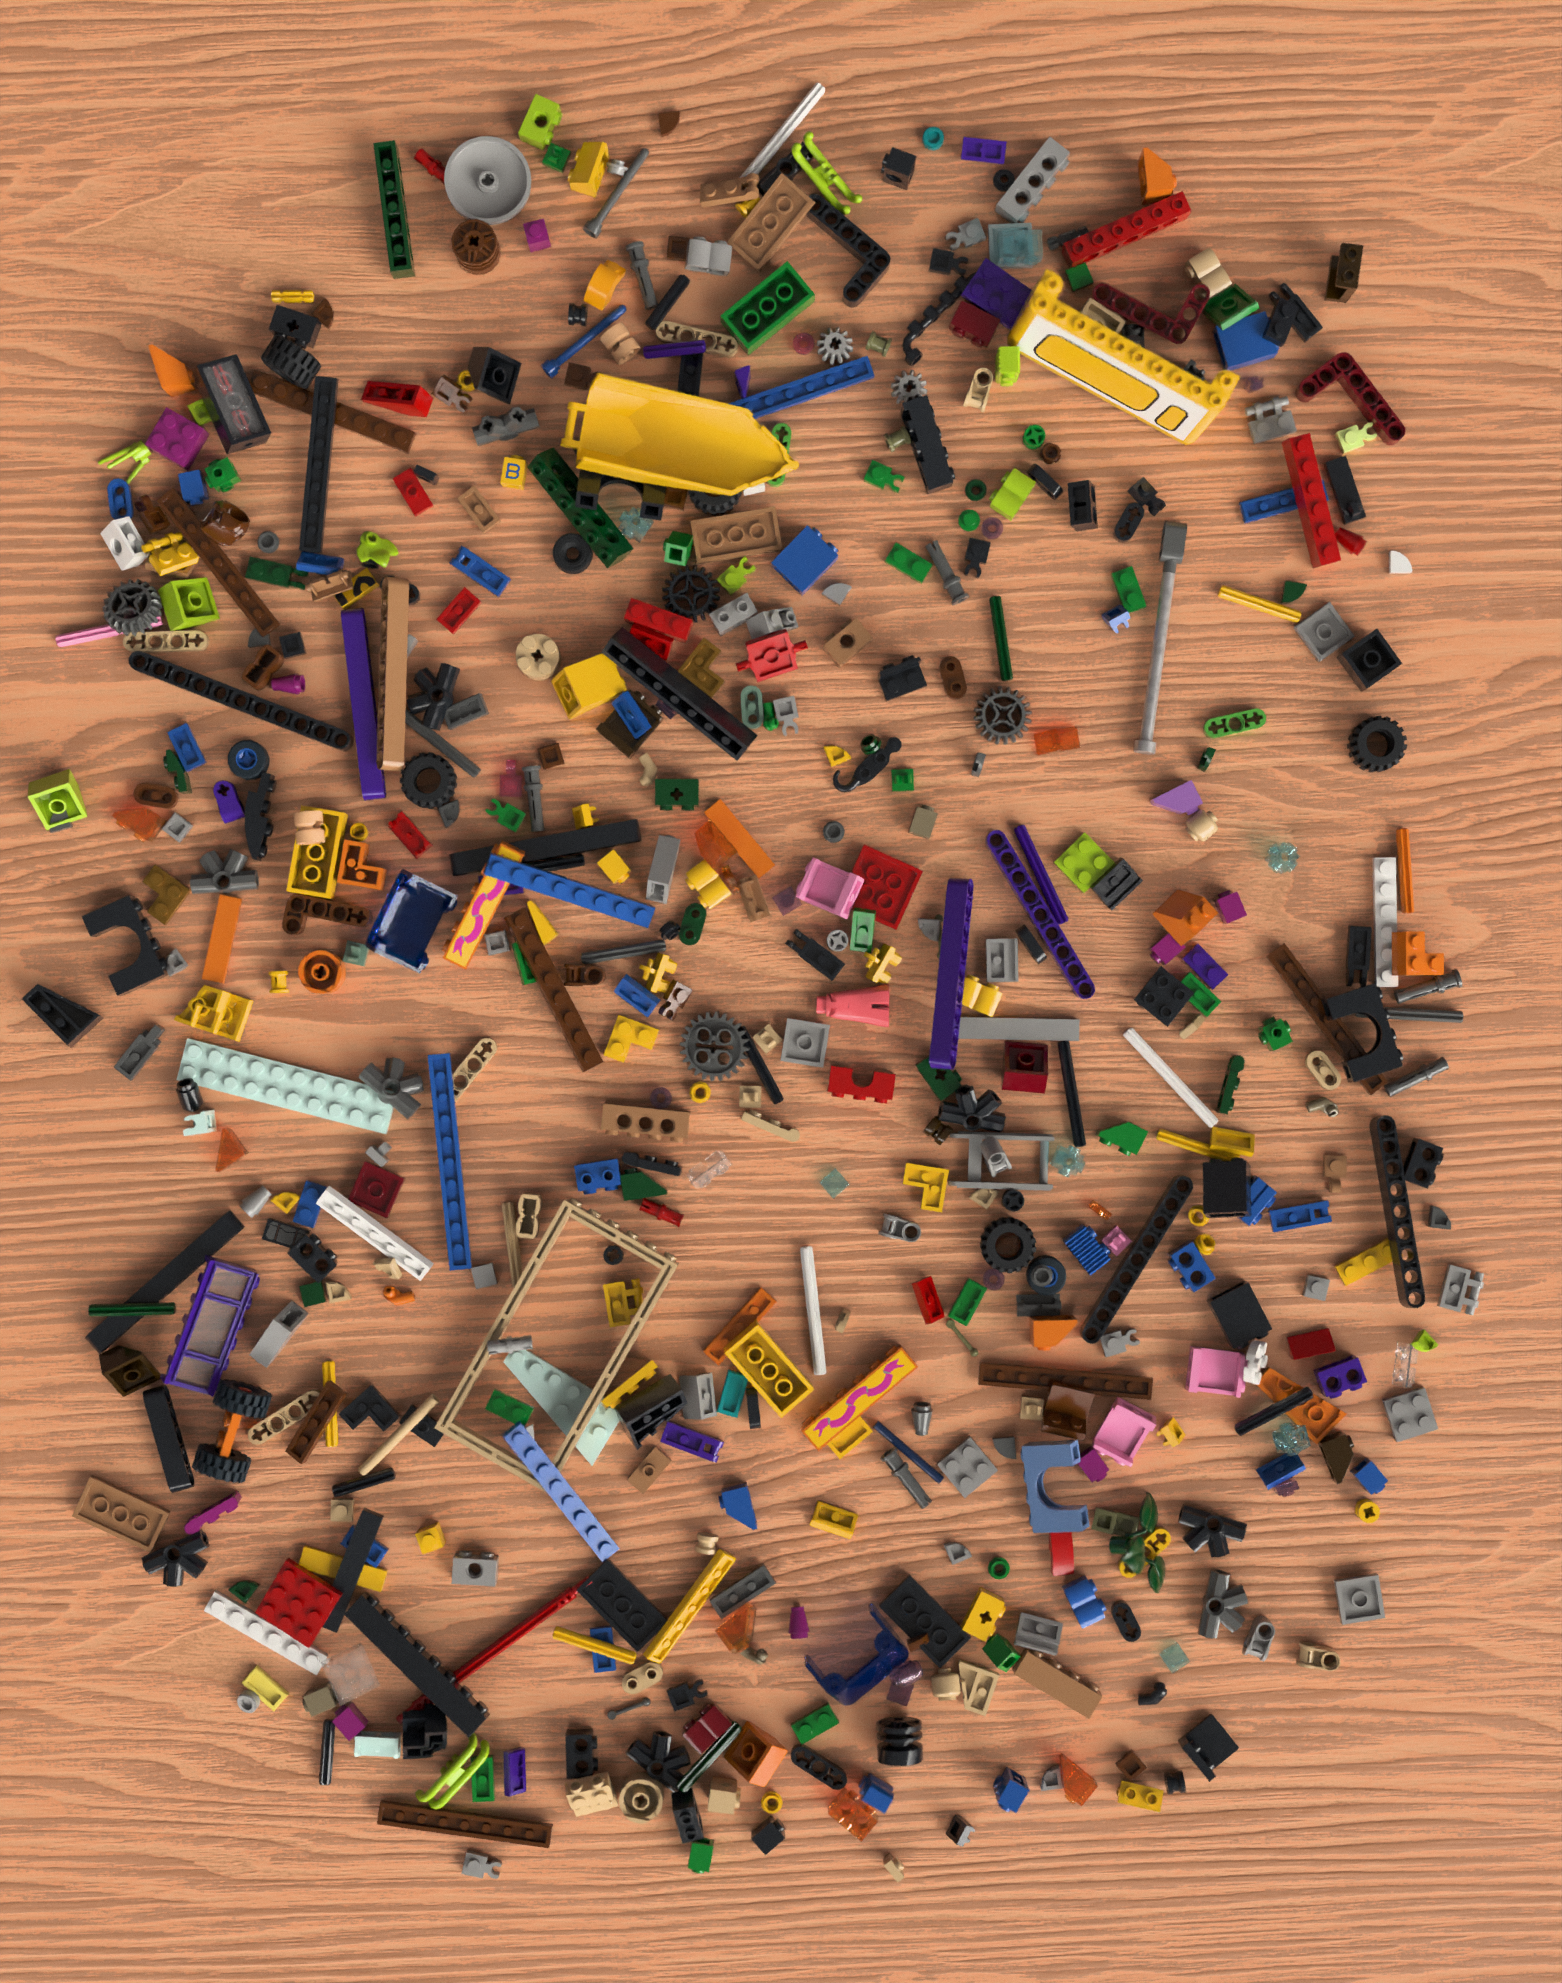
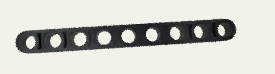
M638 819L510 842L509 844L525 851L521 863H529L642 841ZM494 846L449 854L452 875L460 876L481 872Z
M1384 1115L1371 1120L1370 1134L1400 1304L1403 1307L1419 1308L1425 1303V1292L1397 1129L1394 1119ZM1381 1120L1386 1125L1384 1131H1382L1379 1127V1123ZM1384 1142L1389 1144L1388 1152H1385L1383 1149ZM1389 1163L1393 1167L1391 1174L1387 1172V1165ZM1392 1185L1397 1189L1395 1196L1390 1191ZM1396 1206L1400 1209L1399 1217H1396L1394 1214ZM1400 1228H1402L1404 1231V1236L1402 1239L1398 1236V1230ZM1403 1250H1406L1408 1253L1406 1260L1401 1256ZM1407 1271L1411 1273L1410 1282H1407L1405 1278ZM1411 1293L1415 1295V1301L1413 1304H1411L1409 1301V1295Z
M1177 1175L1171 1180L1081 1325L1080 1335L1087 1343L1093 1344L1101 1339L1193 1189V1182L1189 1177ZM1181 1179H1184L1187 1183V1187L1183 1191L1177 1189V1183ZM1169 1198L1175 1199L1176 1204L1173 1209H1167L1165 1206L1166 1200ZM1158 1216H1162L1164 1219V1224L1160 1228H1156L1154 1225V1220ZM1146 1235H1151L1153 1238V1242L1149 1246H1144L1142 1242ZM1139 1253L1141 1255V1262L1135 1265L1132 1264L1131 1257L1133 1254ZM1123 1272H1129L1130 1279L1126 1283L1120 1282V1275ZM1113 1290L1118 1291V1299L1109 1301L1108 1294ZM1100 1309L1107 1310V1316L1103 1320L1097 1318V1312ZM1090 1327L1095 1328V1336L1087 1338L1085 1336L1086 1330Z
M231 1210L228 1211L124 1303H160L206 1262L204 1259L205 1255L213 1256L245 1226ZM145 1315L108 1316L85 1339L101 1354Z

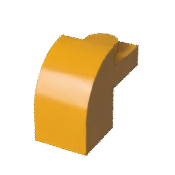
M608 259L604 264L600 263L589 282L583 301L602 311L611 301L614 289L624 277L626 269Z

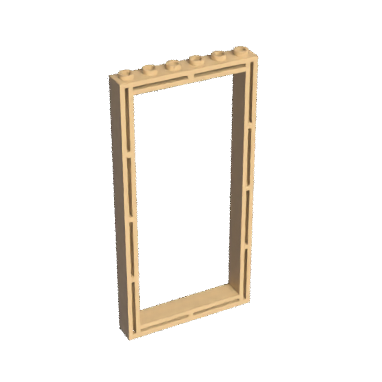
M574 1198L570 1200L565 1199L434 1427L546 1492L518 1456L454 1420L491 1356L488 1352L487 1341L501 1339L569 1217L661 1269L552 1461L558 1471L561 1472L679 1264L676 1262L677 1258L668 1252L662 1254L657 1251L658 1247L649 1241H646V1243L638 1240L639 1236L634 1232L620 1230L618 1223L610 1219L606 1222L600 1218L601 1214L591 1208L587 1211L581 1207L582 1203Z

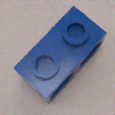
M1191 1240L1168 1253L1170 1257L1168 1263L1174 1272L1179 1271L1182 1276L1179 1280L1186 1290L1190 1289L1192 1292H1195L1216 1279ZM1187 1252L1189 1255L1188 1262L1181 1264L1179 1262V1256L1180 1254ZM1194 1271H1199L1201 1274L1197 1282H1192L1190 1278Z

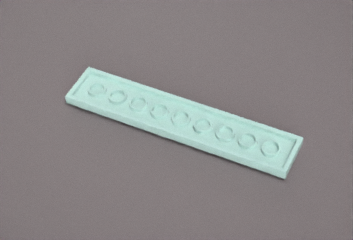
M187 1038L176 1079L181 1081L186 1078H192L201 1087L383 1134L388 1132L394 1109L390 1104L381 1102L378 1094L367 1084ZM385 1089L389 1094H394V1091Z

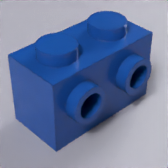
M619 1158L574 1165L578 1191H583L584 1195L597 1193V1188L605 1187V1191L617 1190L618 1185H621Z
M1006 1767L1002 1776L998 1775L993 1784L996 1800L999 1803L998 1806L1007 1812L1011 1810L1017 1813L1029 1792L1026 1778Z

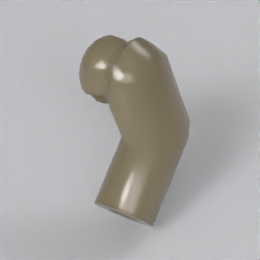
M1326 1097L1305 1103L1308 1113L1321 1110L1329 1117H1335L1339 1113L1338 1106Z
M741 1642L736 1651L759 1665L764 1664L768 1657L766 1650L759 1649L755 1651L743 1642Z

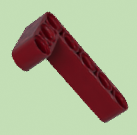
M1106 282L1097 284L1092 294L1094 300L1175 344H1182L1188 338L1210 297V289L1203 283L1194 285L1176 319ZM1103 286L1108 289L1109 294L1107 298L1101 299L1098 297L1097 289ZM1201 287L1206 290L1207 295L1203 300L1195 298L1194 291L1197 288ZM1118 297H1125L1127 299L1128 305L1126 308L1120 309L1116 306V299ZM1143 307L1146 309L1147 315L1144 319H1138L1135 316L1136 308ZM1189 307L1193 308L1196 312V316L1191 320L1186 319L1183 315L1184 310ZM1157 317L1165 319L1166 326L1163 329H1157L1154 326V320ZM1180 327L1184 329L1185 336L1182 339L1174 338L1173 330Z
M1341 352L1306 377L1296 388L1295 395L1297 399L1301 402H1308L1338 381L1369 423H1373L1372 428L1385 444H1397L1405 435L1406 431L1403 423L1354 358L1347 352ZM1337 361L1345 362L1346 368H1340L1337 365ZM1320 373L1328 375L1329 381H1323L1320 378ZM1350 378H1356L1359 385L1354 386L1351 384ZM1308 386L1312 394H1305L1302 387ZM1363 395H1369L1372 403L1365 402ZM1376 412L1383 413L1385 420H1379ZM1389 429H1394L1398 437H1392L1389 434Z

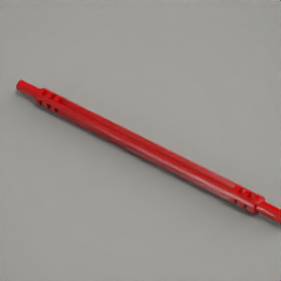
M589 1575L573 1587L569 1586L551 1601L453 1673L457 1677L456 1681L461 1683L577 1597L579 1593L577 1589L589 1578ZM423 1694L413 1701L412 1705L405 1711L424 1710V1703L433 1704V1702ZM403 1712L396 1717L399 1724H402Z

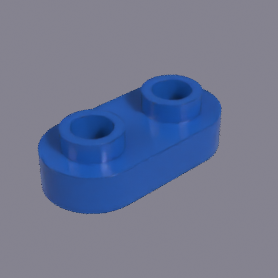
M114 479L107 487L110 514L115 520L128 516L132 519L134 510L131 488L123 479ZM119 488H123L122 494H117ZM126 509V514L120 516V511Z

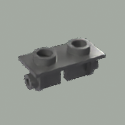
M1060 1293L1048 1296L1041 1294L1016 1295L1017 1317L1060 1315L1062 1308Z

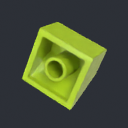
M207 577L170 581L158 589L170 631L189 629L220 619Z
M70 769L29 782L28 798L46 830L87 817L79 785ZM65 810L67 811L68 818L50 824L54 813L61 814Z

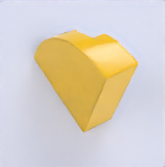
M828 745L823 747L831 768L852 759L847 751L838 746Z
M283 1192L274 1196L270 1201L288 1214L300 1200L301 1196L293 1192Z

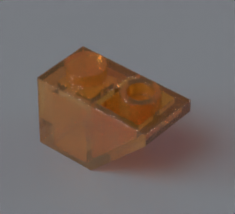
M146 807L114 812L112 815L117 819V825L125 830L128 828L135 832L133 836L143 843L146 840L153 842L167 823L164 818Z

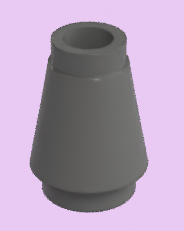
M915 1402L913 1408H911L915 1434L920 1436L928 1435L933 1409L928 1402Z

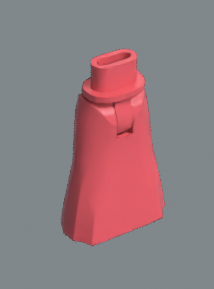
M889 984L830 993V996L829 993L826 996H817V1013L826 1014V1016L830 1014V1017L841 1020L889 1027Z

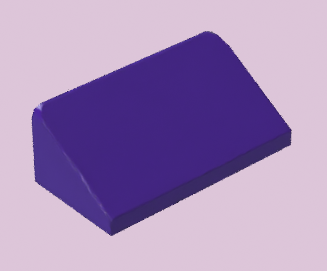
M750 365L737 369L734 372L735 383L741 399L747 397L751 377Z

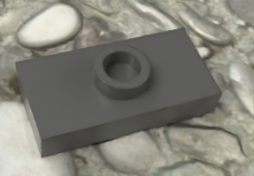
M478 693L447 708L444 718L448 729L453 730L488 715L489 712L483 695Z

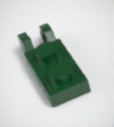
M250 557L245 578L288 589L291 587L305 590L306 585L301 582L291 581V576L294 574L300 577H308L309 572L296 570V568L289 565Z
M1241 1055L1232 1056L1230 1062H1228L1216 1107L1217 1113L1228 1115V1111L1233 1109L1234 1099L1232 1095L1234 1090L1238 1089L1240 1078L1237 1077L1238 1072L1244 1069L1245 1060Z

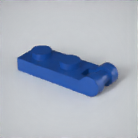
M461 545L458 549L459 553L455 559H451L449 564L497 597H500L511 579ZM466 557L470 559L467 566L462 564Z
M1321 1200L1268 1210L1272 1232L1332 1222L1327 1208L1329 1207V1201ZM1315 1209H1319V1217H1315Z

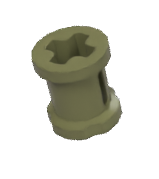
M872 331L865 349H872L886 357L892 339L883 338L876 335L875 331Z
M901 426L900 430L892 434H884L885 442L891 453L895 451V448L903 444H911L909 434L904 426Z

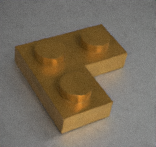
M703 638L678 670L679 673L710 698H713L725 683V680L709 669L710 665L721 653V650L706 638Z
M154 865L142 881L160 894L147 913L164 925H167L192 891L158 865Z

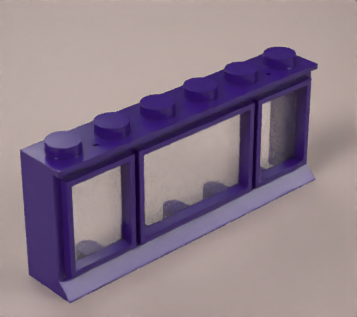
M205 1255L206 1268L204 1273L200 1272L198 1276L200 1284L196 1294L192 1293L190 1297L191 1308L189 1313H185L182 1322L184 1326L181 1335L177 1334L175 1337V1351L173 1355L168 1356L167 1363L169 1367L166 1374L161 1373L160 1378L164 1384H171L213 1397L219 1380H221L222 1372L228 1368L229 1353L236 1346L237 1338L235 1337L238 1330H241L244 1325L245 1318L243 1316L245 1311L251 1306V1294L253 1289H257L260 1277H258L259 1274L255 1269Z

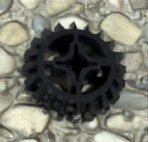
M685 565V572H682L681 568L678 567L677 573L679 575L676 576L673 572L670 573L673 581L665 579V584L670 587L662 588L664 593H668V595L662 596L663 601H670L665 604V608L673 607L670 612L675 614L678 612V615L689 619L693 617L694 623L698 622L697 616H700L703 621L706 620L704 613L706 612L709 615L712 612L709 609L710 607L713 609L718 607L713 601H720V596L714 595L720 592L719 587H713L718 583L717 579L709 581L713 574L709 572L705 576L706 569L704 567L701 568L700 572H697V565L693 566V571H689V566ZM692 578L700 579L708 588L696 587L692 582ZM686 579L685 588L678 591V593H674L677 584ZM689 584H691L693 592H697L694 594L693 604L691 599H689V595L685 596L689 593ZM704 595H709L707 602L697 609V600L704 597ZM674 600L688 602L691 611L682 609Z

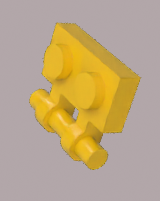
M171 532L165 534L163 538H153L148 540V543L141 545L144 553L150 551L153 553L149 555V562L160 576L198 563L199 556L188 542L178 543V541L183 540L181 532ZM167 545L169 546L168 549H165V550H162V549H161V547H164V546H167Z
M640 1278L631 1279L632 1288L626 1289L625 1281L603 1284L610 1328L631 1324L630 1316L636 1315L643 1303L642 1294L644 1289L640 1284ZM634 1295L635 1307L629 1308L627 1296Z

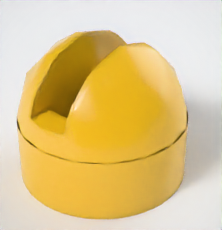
M355 823L350 828V835L356 841H364L368 836V829L362 823Z

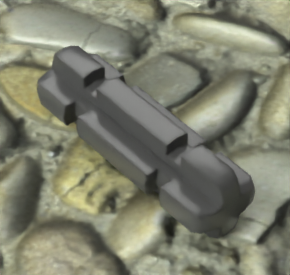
M1083 226L1078 228L1077 231L1074 229L1059 234L1058 237L1048 238L1047 244L1049 249L1054 250L1059 246L1063 247L1065 242L1088 233V228Z

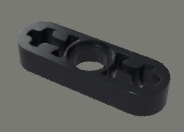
M797 1744L792 1748L791 1760L796 1766L834 1790H840L845 1787L847 1775L842 1768L804 1744ZM805 1751L804 1756L810 1760L809 1766H806V1759L802 1757L799 1760L797 1759L796 1752ZM815 1762H823L825 1769L822 1772L814 1771L812 1766ZM829 1767L832 1768L830 1770L831 1774L834 1776L841 1775V1782L837 1781L834 1783L833 1777L829 1774L827 1778L824 1777L828 1773Z

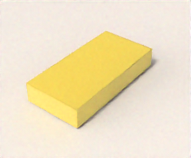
M258 1665L242 1681L245 1687L255 1692L260 1700L273 1711L289 1695L288 1691Z

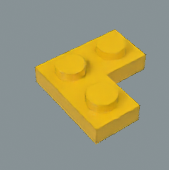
M618 1015L604 1056L624 1063L631 1043L652 1050L659 1029Z
M906 1162L902 1184L923 1187L920 1209L942 1212L949 1169Z

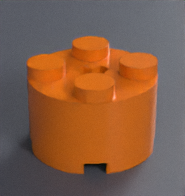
M316 950L301 960L298 967V976L308 991L317 994H329L337 991L342 986L346 977V968L343 960L335 953ZM324 967L326 975H322L321 977V974L318 973V970L323 969Z

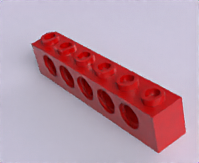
M1183 191L1065 242L1061 252L1070 269L1085 262L1093 261L1186 220L1192 210Z

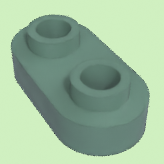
M750 685L741 692V712L743 724L749 729L754 730L763 723V702L760 689ZM754 694L756 698L754 701H749L747 696ZM755 715L757 717L756 722H750L749 717Z

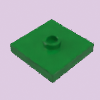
M1234 284L1209 299L1202 313L1223 331L1259 309V305L1255 299L1237 284Z

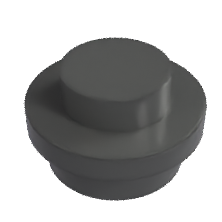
M266 531L258 537L257 543L263 552L273 553L278 549L280 541L275 533Z
M831 821L824 826L823 836L828 842L837 843L844 837V827L839 822Z
M1037 1265L1032 1269L1031 1280L1035 1285L1044 1287L1052 1281L1053 1273L1048 1266Z

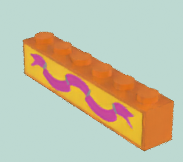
M502 840L500 845L495 843L491 853L521 862L525 851ZM485 863L480 873L484 876L481 883L476 882L471 891V894L474 895L471 902L466 901L461 911L464 914L461 922L456 920L451 932L455 933L452 940L447 939L441 950L445 952L443 959L465 970L510 884L484 875L487 863Z
M901 1344L898 1347L894 1345L885 1353L886 1357L883 1360L879 1361L877 1359L868 1367L870 1370L865 1375L861 1373L852 1380L853 1385L848 1389L842 1388L835 1395L837 1398L833 1402L827 1401L818 1409L820 1413L815 1417L811 1415L802 1422L804 1425L801 1428L802 1433L817 1451L822 1449L918 1368L916 1362Z

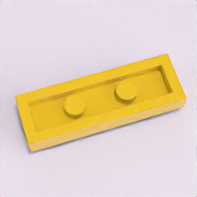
M1387 1238L1334 1266L1344 1286L1392 1262L1389 1239Z
M651 1360L604 1398L601 1404L605 1409L609 1406L613 1409L622 1402L620 1397L627 1392L630 1395L639 1388L637 1384L643 1378L648 1381L656 1374L654 1369L658 1366Z

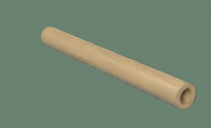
M431 1394L358 1468L359 1473L366 1476L439 1403V1399L434 1394Z

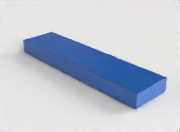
M1322 479L1326 500L1328 501L1329 499L1327 491L1325 488L1324 480ZM1293 488L1239 502L1244 524L1298 510Z

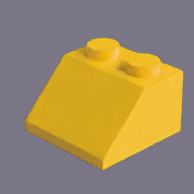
M583 142L582 148L577 149L575 168H571L568 175L571 190L596 198L607 167L606 164L610 158L607 143Z

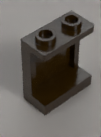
M1342 243L1339 256L1332 255L1330 258L1325 300L1346 303L1357 290L1363 245Z
M629 690V693L652 726L648 731L635 739L616 709L604 723L601 722L596 728L603 737L629 759L633 757L663 722V717L660 716L663 712L655 705L651 707L644 702L646 698L637 690L635 693Z

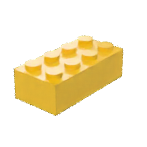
M301 805L300 812H323L324 824L320 827L324 830L325 842L297 845L295 838L286 891L334 900L348 814Z
M757 1320L723 1348L728 1358L781 1418L814 1390L812 1383Z

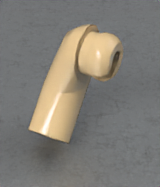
M645 753L638 758L644 766L643 776L639 780L643 786H648L655 781L657 767L648 753Z

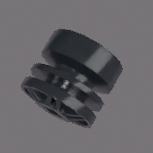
M898 1716L884 1718L876 1722V1728L879 1731L877 1739L884 1741L877 1745V1760L879 1763L888 1766H910L923 1761V1745L917 1741L922 1738V1732L920 1731L922 1729L921 1720Z

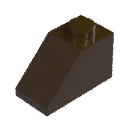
M1339 1431L1324 1437L1318 1443L1332 1480L1336 1484L1342 1483L1354 1455L1351 1449L1354 1447L1351 1437Z

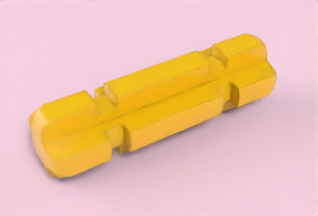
M272 290L271 300L273 303H282V301L284 303H302V301L313 303L314 292L312 290H304L303 292L301 290H283V292Z

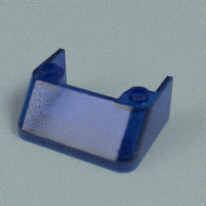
M873 1603L869 1605L870 1614L883 1629L874 1639L875 1648L879 1653L846 1680L836 1672L825 1676L810 1656H805L806 1668L830 1696L845 1706L854 1704L908 1659L909 1652L906 1644Z

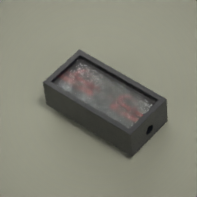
M237 354L196 365L192 375L226 454L267 443L271 431Z

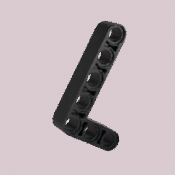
M811 194L809 197L820 208L818 210L810 209L806 214L807 217L863 263V266L843 289L844 304L851 308L857 307L889 270L890 255L822 196ZM828 217H833L837 222L828 224L825 220ZM844 231H850L852 232L853 236L851 238H845L842 236V233ZM860 245H867L869 251L861 252L858 247ZM879 258L885 260L886 264L884 266H878L876 265L875 260ZM869 275L872 281L868 283L863 282L861 277ZM854 291L858 294V297L850 299L847 293Z

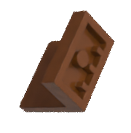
M1052 1383L1042 1413L1041 1431L1084 1441L1086 1436V1419L1095 1392Z

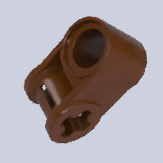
M564 964V968H566V982H564V986L601 985L606 979V973L601 967ZM597 969L601 976L598 981L593 982L590 979V973Z

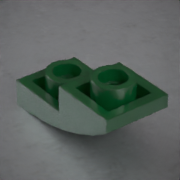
M166 750V756L163 757L164 767L170 773H177V776L174 777L175 788L182 794L192 793L188 773L185 771L179 756L172 750Z

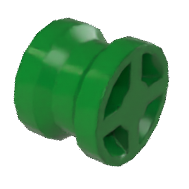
M1036 424L1027 427L1022 438L1025 447L1031 450L1040 448L1046 436L1044 429Z

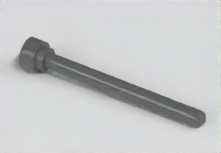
M643 148L596 217L590 221L588 220L584 225L583 230L589 236L597 239L602 232V222L649 155L647 148Z

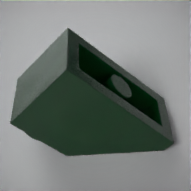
M637 1168L625 1169V1174L620 1175L624 1201L668 1194L666 1187L644 1171H638Z

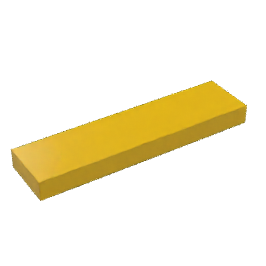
M305 1545L299 1565L308 1571L335 1578L344 1556ZM365 1563L357 1585L381 1592L388 1570L380 1567L375 1568Z

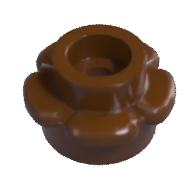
M1047 443L1040 450V457L1044 459L1043 461L1046 464L1057 463L1061 458V449L1056 444Z

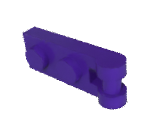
M672 1421L667 1422L660 1440L664 1444L712 1462L718 1461L719 1455L717 1454L724 1445V1441L708 1436ZM706 1443L712 1445L710 1451L703 1450Z

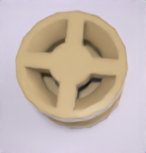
M698 1532L697 1539L699 1541L695 1546V1551L702 1554H716L717 1548L715 1543L718 1541L719 1536L708 1532Z

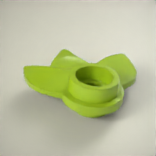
M366 531L360 537V545L356 553L361 562H366L371 558L377 564L386 568L390 556L398 555V549L391 541L380 538L374 532Z

